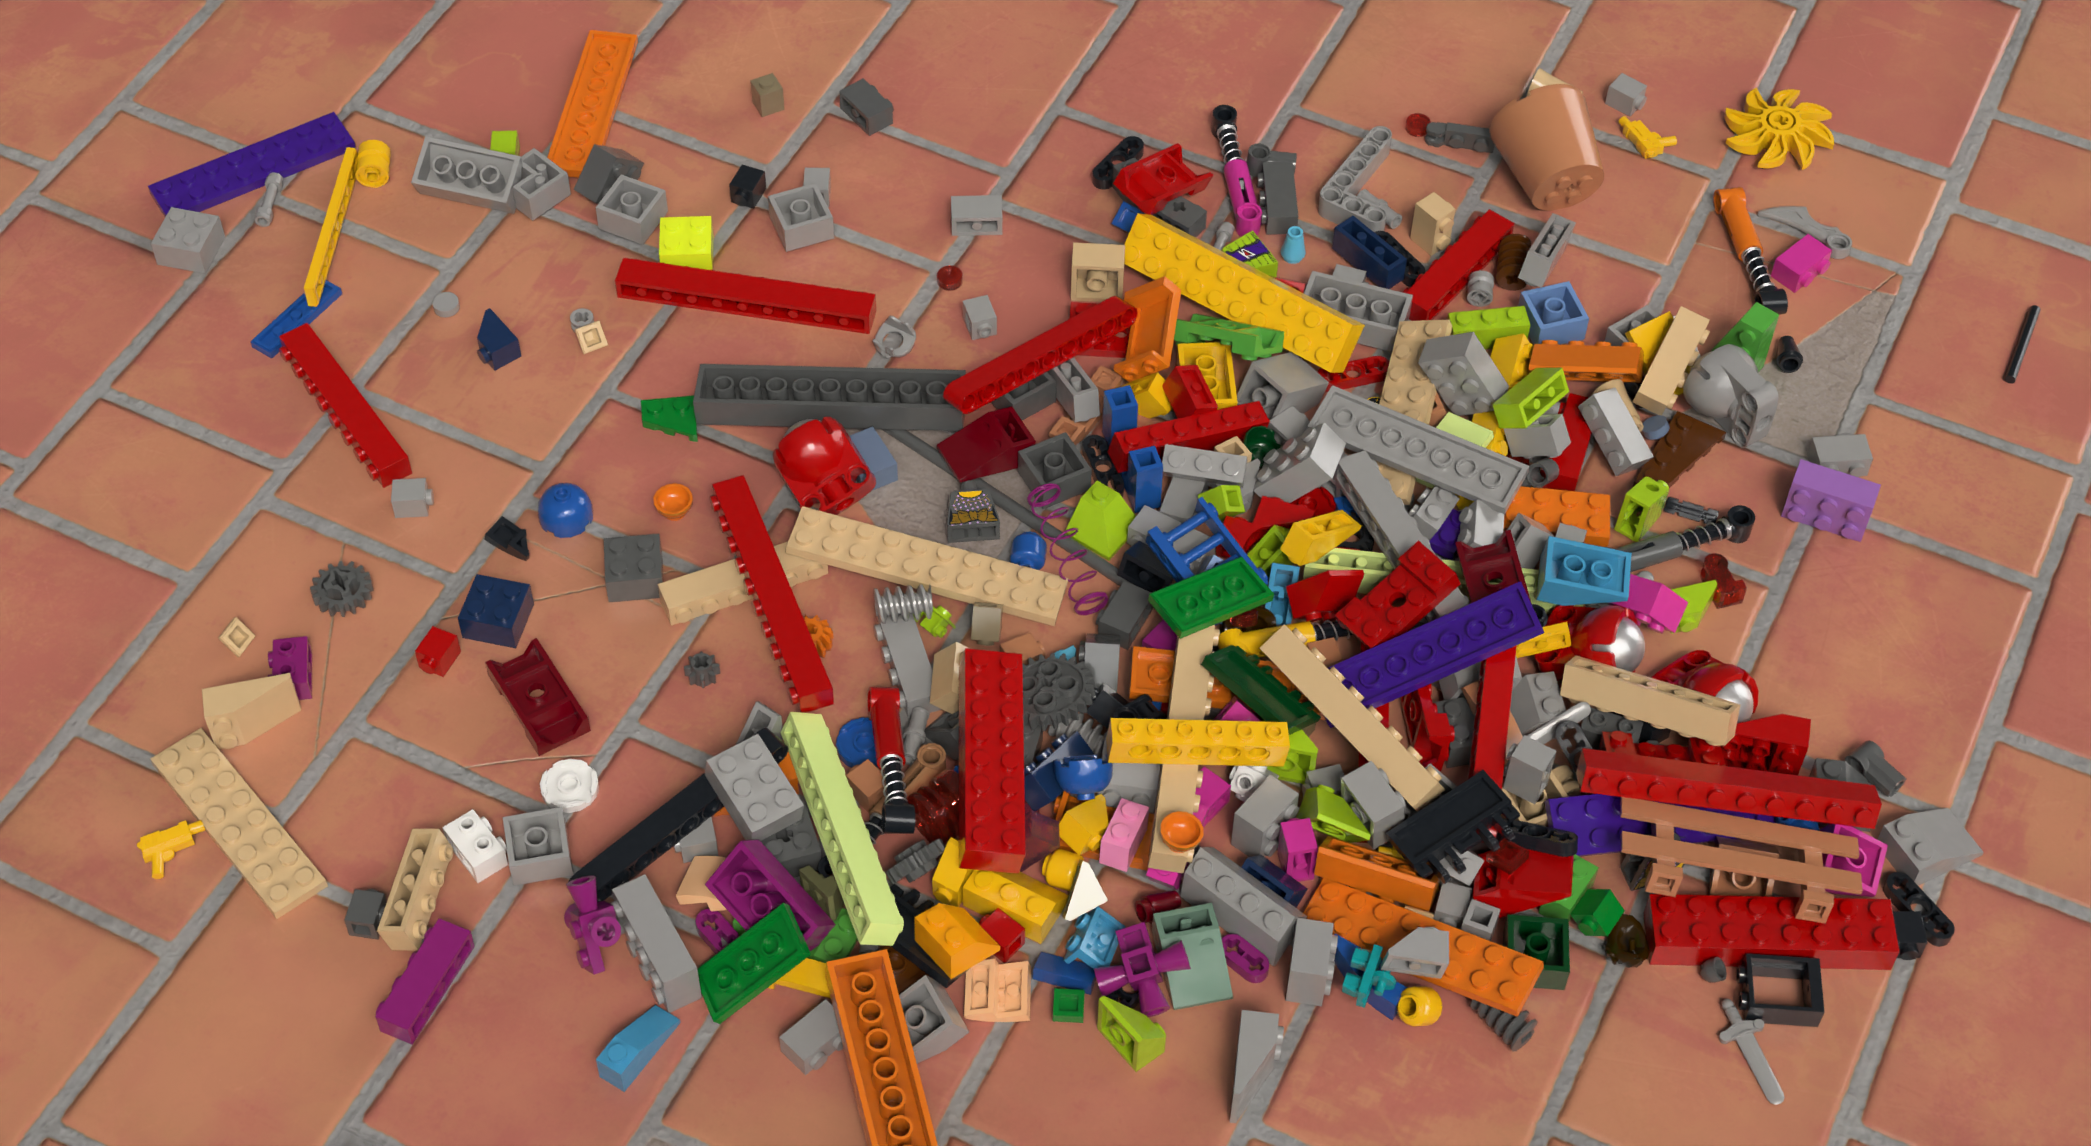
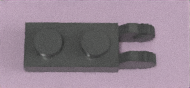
M1429 122L1426 126L1425 142L1428 146L1439 148L1442 145L1453 148L1493 153L1495 144L1490 137L1488 128L1448 122Z

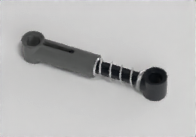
M1737 505L1730 508L1728 514L1718 519L1715 524L1709 522L1705 527L1696 526L1695 530L1686 529L1683 534L1670 531L1616 548L1615 550L1632 553L1630 572L1681 557L1683 550L1688 552L1689 548L1695 546L1700 548V545L1704 543L1711 545V541L1717 539L1719 541L1727 539L1733 543H1743L1750 537L1755 522V514L1750 508Z

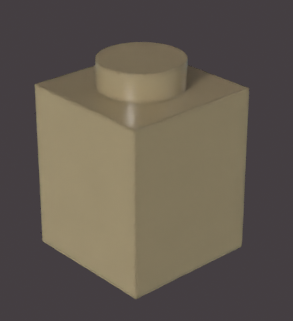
M773 73L750 80L752 102L761 117L784 110L783 88Z
M975 602L973 606L971 640H977V644L992 646L994 642L1000 641L1003 604Z

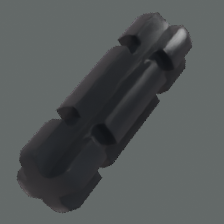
M1668 497L1666 500L1664 511L1667 513L1675 514L1677 512L1679 513L1678 516L1698 522L1701 519L1704 520L1705 524L1709 522L1715 524L1719 511L1708 508V510H1705L1704 506L1684 500L1681 503L1678 502L1679 499L1674 497Z

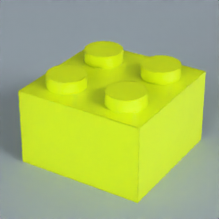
M660 217V263L713 270L714 235L712 217Z

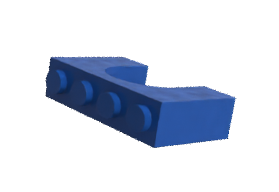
M1130 385L1104 391L1102 433L1108 446H1110L1115 432L1137 428L1138 404ZM1151 446L1129 451L1128 471L1121 472L1120 474L1134 513L1140 512L1144 505L1153 509L1161 507L1163 464L1156 447Z

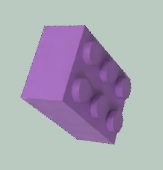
M1800 459L1781 517L1861 542L1881 484Z

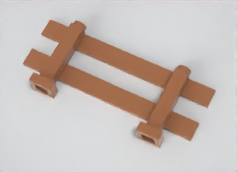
M1625 797L1620 799L1621 818L1651 823L1652 836L1626 831L1621 832V853L1652 858V866L1645 881V892L1675 897L1683 878V868L1675 867V862L1801 884V896L1795 907V918L1819 923H1826L1834 905V896L1825 893V889L1861 895L1863 892L1861 873L1824 867L1822 853L1858 859L1859 845L1858 838L1641 799ZM1674 827L1797 848L1799 862L1674 840Z

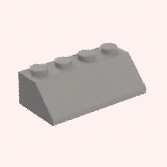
M425 136L411 183L420 194L514 214L516 205L512 186L522 180V158L517 155Z
M1200 847L1192 863H1190L1184 873L1180 897L1192 906L1212 903L1218 925L1229 934H1237L1243 937L1263 953L1272 966H1276L1294 938L1297 918H1307L1305 914L1214 847Z

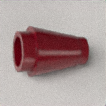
M1175 890L1143 895L1140 897V900L1135 902V911L1141 922L1152 924L1153 914L1181 907V898Z

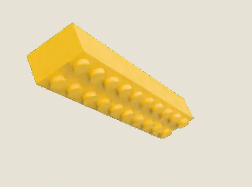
M1138 213L1124 244L1125 265L1154 280L1165 276L1181 289L1182 295L1232 321L1284 331L1283 348L1330 373L1344 372L1365 326L1153 215Z

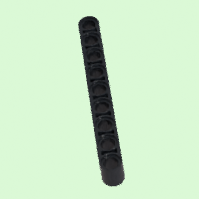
M763 728L754 735L759 734L773 758L779 764L786 757L789 750L788 746L770 729ZM705 773L582 867L568 882L584 876H596L597 903L604 901L613 894V888L629 882L680 842L686 835L722 809L724 805L707 780Z

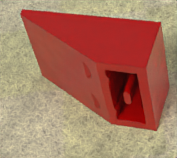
M1778 714L1737 723L1735 736L1725 746L1721 745L1726 766L1798 775L1809 748L1811 719Z
M1500 847L1495 852L1488 851L1478 854L1485 861L1474 879L1473 898L1476 901L1501 909L1499 918L1572 896L1574 855L1562 857L1520 847Z

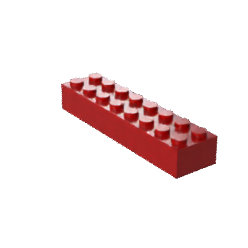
M965 648L959 665V868L1019 873L1026 855L1022 654Z
M1649 894L1643 912L1650 952L1649 965L1701 966L1706 960L1719 957L1725 966L1737 967L1742 965L1747 953L1819 958L1821 969L1891 970L1899 954L1891 899L1834 898V905L1826 923H1819L1795 918V907L1800 897L1676 895L1672 897L1661 894Z

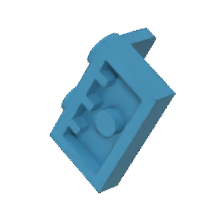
M1097 906L1088 914L1084 913L1076 920L1074 925L1077 928L1076 932L1070 937L1065 946L1067 953L1063 961L1067 964H1070L1078 957L1093 969L1110 966L1119 944L1115 931L1126 926Z

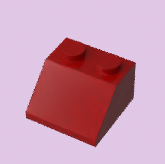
M1328 570L1286 586L1293 619H1305L1306 622H1314L1322 618L1323 622L1325 620H1336L1335 614L1356 596L1364 577V571Z

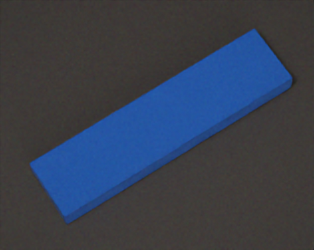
M326 280L317 307L308 306L306 295L303 293L250 341L252 348L272 359L279 353V348L282 347L279 336L305 323L310 324L342 295L341 288Z

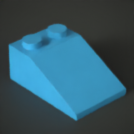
M1548 536L1540 555L1536 600L1562 606L1627 601L1629 598L1632 553Z

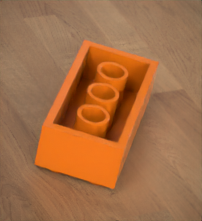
M1521 486L1504 514L1503 533L1509 528L1517 514L1521 513L1543 524L1554 536H1556L1559 524L1563 523L1587 530L1584 540L1585 544L1608 547L1610 495Z

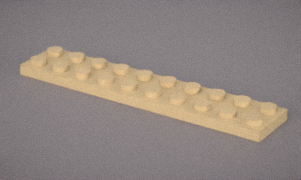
M804 506L800 510L786 546V554L904 586L911 585L915 589L918 588L919 584H922L926 592L930 584L931 593L970 604H975V602L1003 604V613L1055 626L1069 579L1066 578L1064 580L1055 574L1019 566L1018 564Z

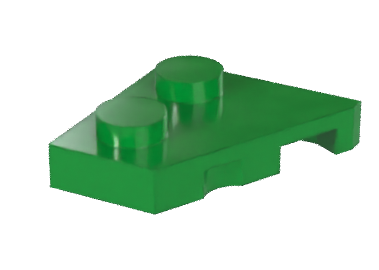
M694 396L641 400L643 427L654 431L660 430L672 436L679 433L689 436V441L698 442L693 405Z

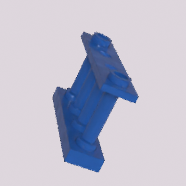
M1203 497L1197 500L1195 508L1197 514L1168 533H1162L1155 526L1147 532L1146 543L1176 583L1194 576L1189 569L1190 563L1221 544L1230 557L1217 566L1242 556L1267 586L1269 584L1264 570L1254 565L1218 518L1216 508L1211 503L1207 504ZM1205 522L1214 535L1184 555L1182 553L1178 554L1173 548V542Z

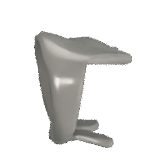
M890 315L879 328L872 342L883 358L903 357L909 354L914 347L916 333L908 322H903ZM892 332L901 334L903 337L902 345L897 349L889 346L884 347L883 339L887 334Z

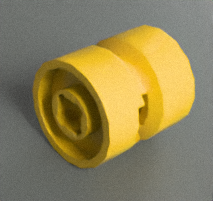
M367 140L359 145L356 179L360 184L376 188L388 182L391 151L387 144L379 140Z

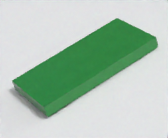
M1241 556L1149 594L1148 601L1181 639L1273 601L1274 593Z
M782 903L697 969L701 993L713 1022L721 1024L811 955L788 904Z

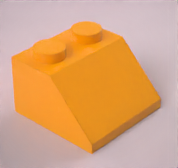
M938 903L915 917V941L950 979L1000 951L998 943L962 907Z

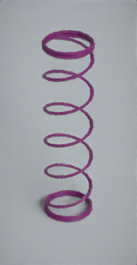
M1053 483L1043 484L1029 493L1027 501L1032 506V513L1036 517L1044 519L1041 524V534L1048 539L1054 540L1049 552L1053 558L1063 561L1059 568V575L1062 579L1066 580L1061 573L1064 563L1085 556L1088 551L1086 549L1078 550L1066 559L1057 558L1053 555L1052 547L1057 540L1072 537L1078 532V528L1068 529L1056 538L1044 534L1043 525L1045 521L1063 516L1069 511V508H1058L1047 517L1039 516L1035 513L1034 507H1041L1052 503L1061 493L1059 485ZM1054 488L1058 489L1051 498L1035 503L1046 491ZM1041 490H1044L1035 498L1033 502L1030 501L1036 493H1038ZM1066 509V511L1061 514L1051 516L1060 510ZM1076 530L1074 533H1072V534H1070V535L1061 537L1062 535H1064L1065 533H1067V532H1069V531ZM1085 551L1080 556L1071 558L1073 555ZM1088 571L1076 580L1068 579L1069 582H1073L1069 588L1068 596L1069 599L1076 602L1074 610L1079 615H1089L1098 612L1109 600L1105 592H1093L1083 596L1078 601L1071 596V588L1076 582L1093 578L1097 571ZM1090 573H1094L1093 575H1091V576H1089V577H1087V578L1081 579L1082 577H1084V576H1086V575H1088V574H1090ZM1101 596L1100 598H1097V599H1095V600L1086 601V600H1089V599H1091V598ZM1105 597L1101 604L1085 611L1077 610L1081 604L1094 603Z

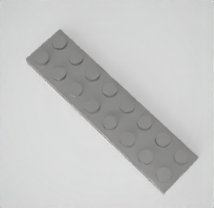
M1333 385L1307 426L1308 429L1311 426L1316 427L1325 422L1346 443L1345 448L1357 453L1366 450L1371 459L1469 500L1475 501L1478 499L1491 509L1503 514L1508 510L1529 473V466Z

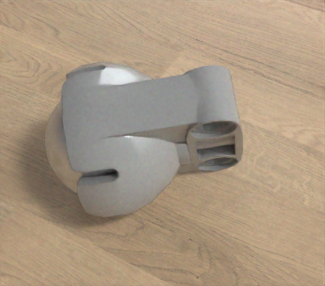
M1727 344L1704 354L1694 363L1683 386V395L1688 404L1698 413L1706 417H1713L1732 436L1733 441L1740 448H1746L1767 436L1777 409L1778 392L1771 382L1765 381L1758 374V368L1753 358L1743 348Z

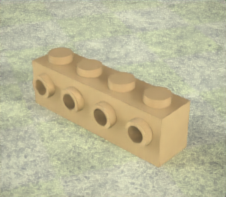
M1682 306L1680 307L1633 403L1658 415H1662L1666 408L1672 409L1678 395L1674 394L1677 386L1683 387L1689 375L1684 371L1687 365L1691 367L1694 365L1700 353L1695 351L1698 343L1701 345L1705 343L1710 333L1706 329L1710 321L1709 319Z
M412 829L377 932L391 950L418 951L427 932V925L431 913L435 910L436 899L440 887L444 883V875L448 863L453 857V847L440 829Z

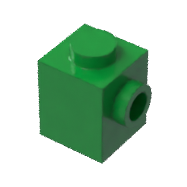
M1587 889L1570 915L1585 936H1608L1625 910L1610 889Z

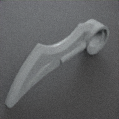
M1779 206L1759 210L1757 213L1758 217L1784 223L1805 234L1811 235L1832 250L1831 258L1844 259L1850 254L1852 247L1851 238L1842 233L1837 227L1826 226L1815 221L1809 215L1807 207ZM1838 243L1843 245L1844 248H1837L1832 244Z

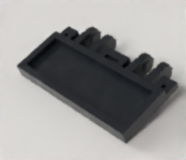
M1482 770L1386 832L1387 840L1419 877L1427 878L1434 873L1446 884L1451 878L1449 872L1439 862L1443 858L1459 874L1466 871L1465 864L1451 848L1452 846L1462 855L1483 841L1491 851L1495 852L1500 848L1499 842L1488 829L1494 826L1503 838L1510 842L1515 838L1514 832L1500 815L1502 814L1511 823L1520 817V813L1512 805L1507 795Z
M893 884L890 890L894 894L898 911L903 917L904 926L891 947L943 987H949L966 971L950 979L915 941V917L933 907L934 903L931 900H927L919 907L914 908V904L917 903L921 896L920 892L913 889L901 898L904 890Z

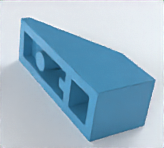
M1272 563L1268 587L1274 593L1273 601L1265 604V608L1270 610L1276 617V626L1292 623L1293 614L1286 586L1298 582L1300 567Z
M657 1005L653 1006L615 1035L596 1058L600 1078L625 1092L681 1023L680 1019Z

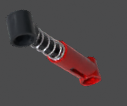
M869 687L867 699L868 714L872 719L877 766L881 769L882 785L884 786L883 794L885 796L881 818L883 834H913L915 830L914 804H909L906 799L907 793L903 790L906 784L902 781L905 775L901 772L906 760L899 714V688Z

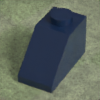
M490 308L485 310L477 336L479 345L477 353L484 364L488 363L496 371L521 357L518 338Z

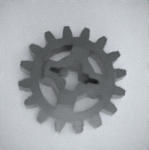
M339 561L337 567L330 563L328 564V571L321 569L318 571L320 578L313 577L314 586H311L310 590L315 606L319 605L322 613L328 610L332 617L336 612H340L341 616L345 617L346 611L349 610L352 614H356V607L365 608L364 600L372 599L370 592L374 591L369 572H365L362 565L355 568V564L352 561L348 566H344L343 561Z
M941 838L929 845L924 840L917 842L895 856L894 859L897 864L885 873L892 884L901 881L905 877L911 883L938 866L936 858L943 854L946 846Z

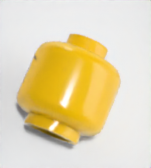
M1057 849L1052 854L1049 853L1042 867V874L1045 876L1048 885L1070 891L1079 860H1084L1083 856L1064 849Z
M1408 987L1401 993V998L1397 1005V1013L1400 1019L1407 1025L1413 1027L1432 1025L1441 1016L1442 1000L1438 992L1431 987Z

